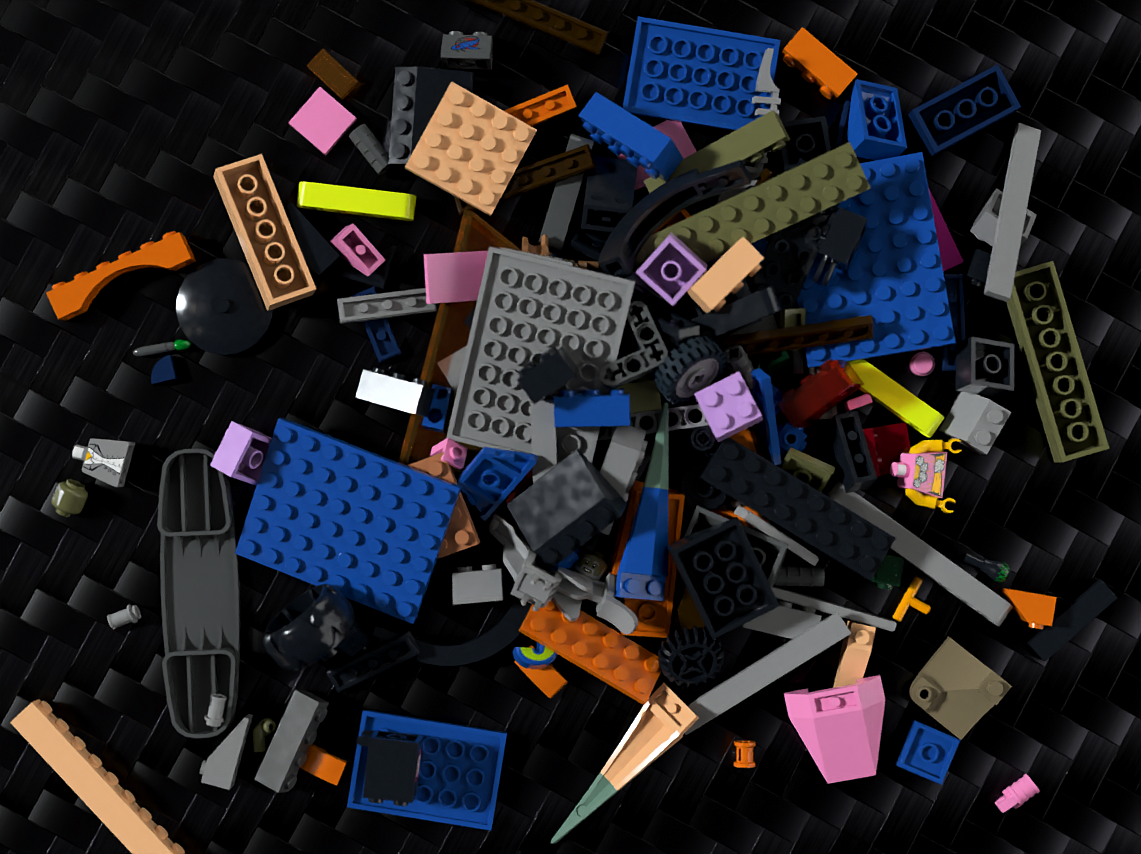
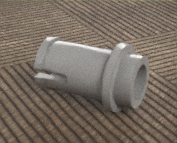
M127 605L126 609L109 614L107 619L110 627L116 629L130 622L137 623L138 619L141 618V613L137 605Z
M211 694L208 715H205L204 719L207 720V725L220 727L221 723L224 722L223 711L227 697L221 694Z

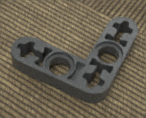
M641 301L631 302L627 315V320L641 350L614 361L601 369L599 375L601 383L608 389L618 388L659 370V365L665 363L664 358L668 356L667 349L649 310ZM634 309L642 311L641 317L644 323L639 325L637 317L633 315ZM644 329H650L654 332V336L651 340L645 341L640 338V333ZM653 345H655L658 354L663 353L661 360L658 362L656 359H651L653 358L651 349ZM634 360L641 363L640 370L635 373L627 369L629 362ZM620 366H623L624 373L626 374V377L624 378L622 376V373L617 374L621 372L619 368ZM608 372H612L613 375L617 374L614 382L606 379Z

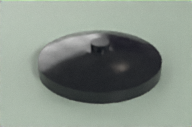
M215 259L201 264L185 278L177 296V317L184 334L197 347L213 354L235 355L253 348L267 334L273 321L274 309L267 311L249 265L235 259Z

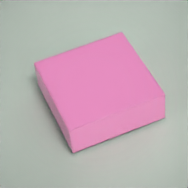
M864 394L845 401L843 404L845 410L850 411L873 401L870 394Z

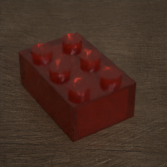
M838 359L826 361L820 366L821 371L815 376L813 374L808 375L800 382L802 386L796 390L790 389L781 396L783 400L777 405L794 428H807L864 385L847 361Z

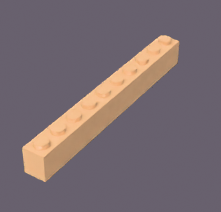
M40 699L31 702L10 722L132 854H185L184 849L179 844H174L168 838V832L151 820L152 816L149 811L137 805L133 794L128 790H124L118 784L119 780L113 773L107 772L101 766V760L96 755H91L85 749V743L79 737H74L70 733L67 723L60 718L57 719L47 702Z

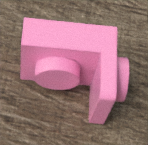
M447 438L433 446L430 455L433 456L444 452L441 461L447 462L450 466L460 470L464 467L468 448Z

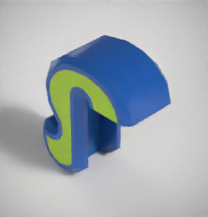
M538 642L537 649L515 647L512 651L514 659L519 665L528 669L545 668L557 657L555 652Z

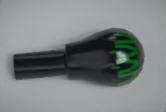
M966 553L963 562L980 568V571L996 582H1004L1010 576V567L1003 561L983 560L969 553Z

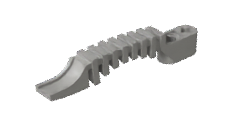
M767 48L764 53L755 88L757 92L771 93V97H752V104L769 105V109H755L756 116H763L772 110L779 115L777 106L781 104V98H779L780 89L776 87L770 74L774 51L772 48ZM767 152L763 154V159L754 163L753 167L745 166L752 177L751 184L719 194L717 204L745 191L748 186L756 184L757 180L754 179L761 175L764 170V164L768 163Z

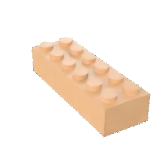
M262 154L216 168L213 178L267 311L312 296L316 290L315 284Z

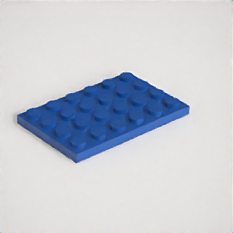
M638 17L623 109L636 116L670 120L734 132L761 117L755 115V109H769V105L752 104V97H771V93L757 92L755 88L760 65L767 48L774 49L770 66V74L774 82L780 40Z
M363 710L359 736H361L364 730L423 735L418 789L413 803H408V806L394 805L393 801L384 800L383 803H372L368 801L369 798H363L368 747L360 746L357 743L347 804L348 808L492 830L507 732Z

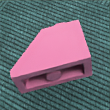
M354 224L345 226L329 241V244L347 263L366 276H369L385 261L384 257Z

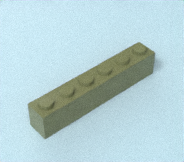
M772 110L683 159L666 182L696 168L702 173L741 160L743 164L748 162L751 164L756 163L764 158L763 154L770 150L776 152L786 146L785 142L789 141L790 138L778 113ZM652 177L644 180L649 193L666 183L659 177L656 180Z

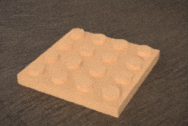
M451 81L410 156L405 169L491 216L537 129Z

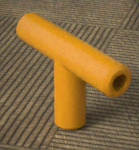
M914 576L892 616L893 619L901 622L909 606L924 614L929 613L931 607L915 598L923 582L921 578Z

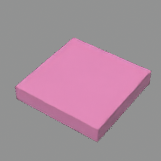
M319 87L288 123L323 154L327 155L355 123L357 118Z

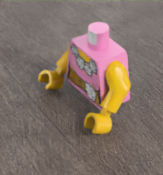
M951 438L948 442H943V440H923L911 447L909 453H902L899 462L891 464L890 474L893 477H898L897 486L904 489L905 494L916 505L932 509L939 507L946 514L954 512L945 508L946 502L956 503L954 499L947 498L941 501L938 498H943L947 452H943V450L948 449L952 453L961 452L962 450L960 449L952 450L951 444L954 441L961 442V440L957 438Z

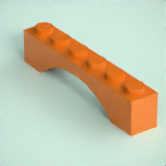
M176 231L166 233L162 236L163 239L156 243L154 241L147 242L141 245V249L134 253L128 251L119 255V259L112 263L106 261L97 265V270L90 273L87 271L81 272L74 276L75 280L68 283L63 281L53 285V290L46 292L57 318L67 321L86 312L99 291L111 280L124 273L142 268H163L176 271L196 262L185 235L180 232L176 233Z

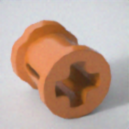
M749 740L734 741L736 746L734 766L741 768L755 767L753 747L756 746V742Z

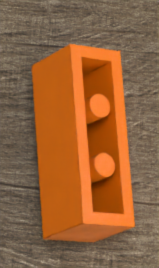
M803 27L781 53L783 61L789 67H796L802 72L801 76L810 84L815 83L820 88L819 91L823 96L828 99L832 98L835 101L858 74Z

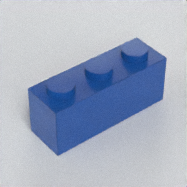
M622 388L609 389V393H599V389L584 390L585 393L575 394V391L572 389L560 390V394H555L554 396L555 427L630 426V392L624 393Z

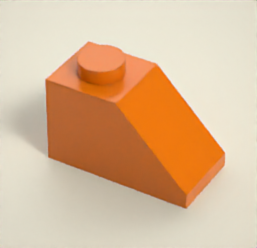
M1002 588L1001 593L1013 606L1022 621L1029 622L1028 627L1043 629L1044 625L1052 626L1057 597Z

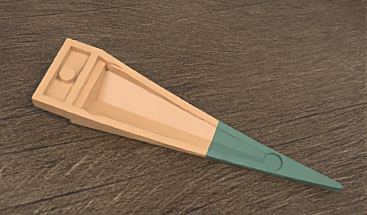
M665 683L644 704L597 778L552 838V844H556L672 747L699 719Z

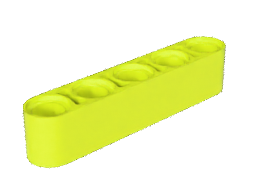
M299 182L296 206L310 210L413 221L416 196L398 192Z
M864 359L840 363L834 368L838 375L865 394H870L873 400L928 438L932 437L944 420V417L939 412Z

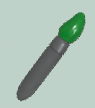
M176 340L175 342L144 346L135 349L133 354L135 356H148L174 350L182 351L189 348L192 342Z

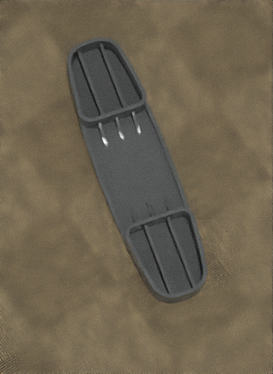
M183 449L175 451L168 456L162 468L157 521L158 530L161 532V606L165 647L162 667L172 725L179 733L191 738L217 736L231 725L236 712L240 669L239 558L235 554L237 536L231 487L228 475L210 466L215 452L207 449ZM211 694H221L227 697L223 711L224 722L221 723L220 727L209 726L206 724L207 720L204 719L205 715H208Z

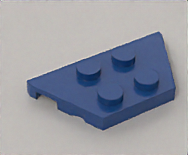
M483 447L457 478V485L462 487L461 491L467 495L468 501L472 506L476 505L481 512L480 517L486 521L537 463L538 456L523 452Z

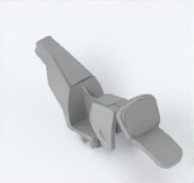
M493 514L488 529L503 545V562L515 581L510 594L522 599L521 604L523 606L529 602L534 604L533 611H538L540 607H545L552 599L569 621H576L579 617L582 599H588L596 602L598 617L609 621L624 634L628 635L635 631L638 625L637 616L627 606L615 599L616 577L614 574L609 573L605 580L601 582L562 567H558L557 571L544 570L536 563L537 554L532 551L522 531L500 514Z

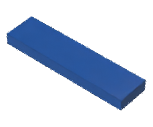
M758 368L752 370L751 375L755 404L763 418V421L758 423L762 455L766 460L778 465L781 464L771 377Z

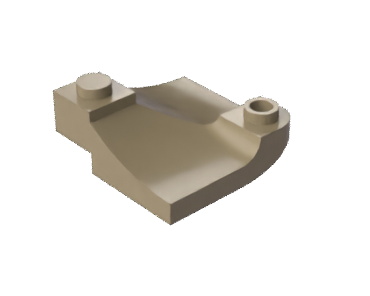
M948 637L912 682L910 697L930 716L962 740L969 730L994 705L1001 701L1012 686L952 638ZM926 689L927 696L921 698L920 692Z

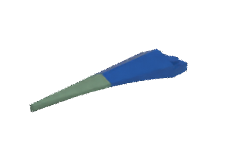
M668 402L662 405L643 490L617 572L615 597L664 601L665 579L668 577V549L666 547L668 546Z

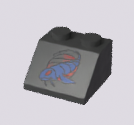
M451 31L449 35L443 34L441 61L444 69L492 70V36H487L488 34L485 32L463 35V32Z

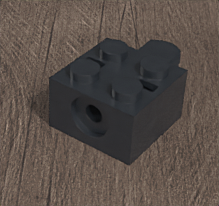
M841 207L837 213L832 212L827 226H829L826 236L821 235L816 246L820 265L813 281L818 283L826 265H829L822 285L825 287L828 286L835 269L846 273L867 229L866 218Z

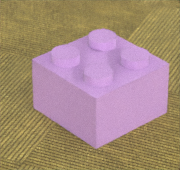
M671 232L638 268L636 273L673 306L707 270L708 265Z
M740 372L694 394L718 442L763 421Z
M232 421L225 432L218 450L214 454L210 466L232 478L257 486L272 438Z

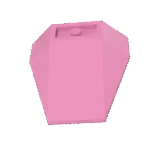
M880 675L856 679L857 684L808 692L807 688L784 693L789 719L827 784L876 775L885 707V696Z

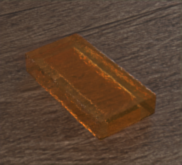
M324 49L306 65L341 100L359 84Z

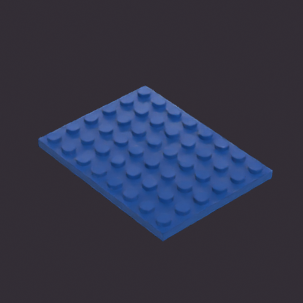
M922 152L860 163L870 189L840 202L836 213L841 207L866 218L867 229L846 273L835 269L827 287L823 286L822 282L829 265H826L819 282L813 281L820 265L819 254H817L798 296L797 304L798 307L806 308L805 324L871 315L873 320V338L805 348L808 369L956 343Z
M281 417L278 418L235 554L316 586L322 584L333 585L348 599L414 624L462 487Z

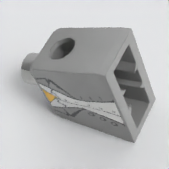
M91 438L88 447L75 445L72 458L84 461L82 472L114 487H124L135 442Z

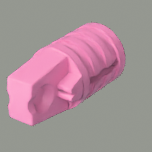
M1024 774L1017 782H1014L1002 791L1004 795L995 801V804L1002 813L1012 807L1017 809L1025 801L1029 800L1030 797H1033L1034 794L1039 793L1040 790L1030 777Z

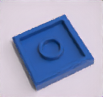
M914 720L896 765L942 785L960 739Z

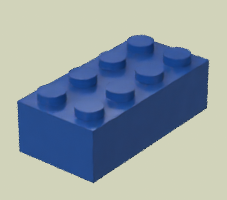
M595 92L578 115L584 122L583 128L591 133L590 137L600 145L603 142L609 145L608 149L617 156L623 154L627 157L626 160L636 168L639 165L646 169L645 172L655 180L659 177L666 182L683 160L682 155L670 137Z

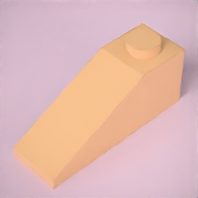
M847 620L846 625L851 634L843 638L833 688L857 684L856 679L863 678L871 654L876 627Z

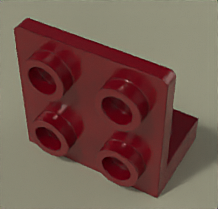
M898 423L863 429L876 476L890 474L891 464L899 462L900 455L902 453H909L911 448L907 424Z

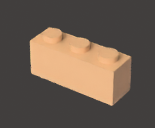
M742 237L686 293L706 313L712 309L717 312L727 302L724 297L729 292L734 295L744 285L741 280L747 275L752 277L761 268L759 263L764 257Z

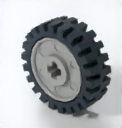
M699 336L695 340L689 339L686 345L684 343L680 344L678 350H672V355L664 358L665 363H661L658 367L660 370L656 371L655 385L673 405L688 404L692 399L694 401L697 400L694 395L695 393L713 385L714 382H719L721 379L719 376L724 374V368L727 367V357L710 337L703 336L701 338Z

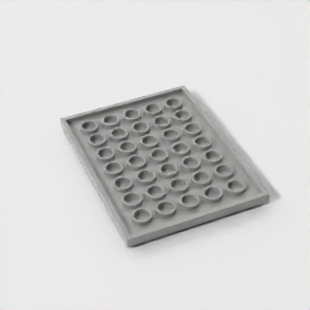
M490 246L446 439L450 438L454 441L482 448L490 447L532 454L530 398L517 379L521 376L519 371L533 360L536 363L540 362V356L553 346L556 349L563 346L580 371L574 378L543 399L554 398L555 394H560V390L572 389L575 391V394L585 393L584 390L599 389V393H609V389L601 383L599 375L604 366L617 361L636 281ZM608 372L606 379H610L612 382L613 373ZM601 426L556 427L558 463L577 448L592 463Z

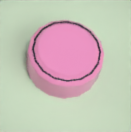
M919 352L912 356L909 365L915 375L926 376L934 370L935 361L929 353Z

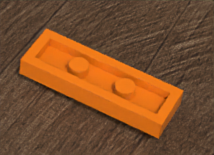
M565 85L504 111L533 127L575 110L577 106L568 85Z

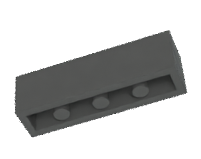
M307 690L294 691L254 780L278 793L289 792L294 787L299 768L304 765L307 759L306 753L308 748L315 741L319 724L327 715L329 702Z

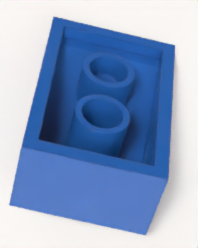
M858 79L853 81L847 140L851 143L856 157L876 161L898 157L907 148L897 88Z

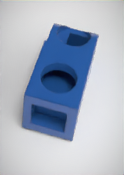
M433 384L432 388L435 389L428 417H423L422 427L426 430L444 433L452 388Z

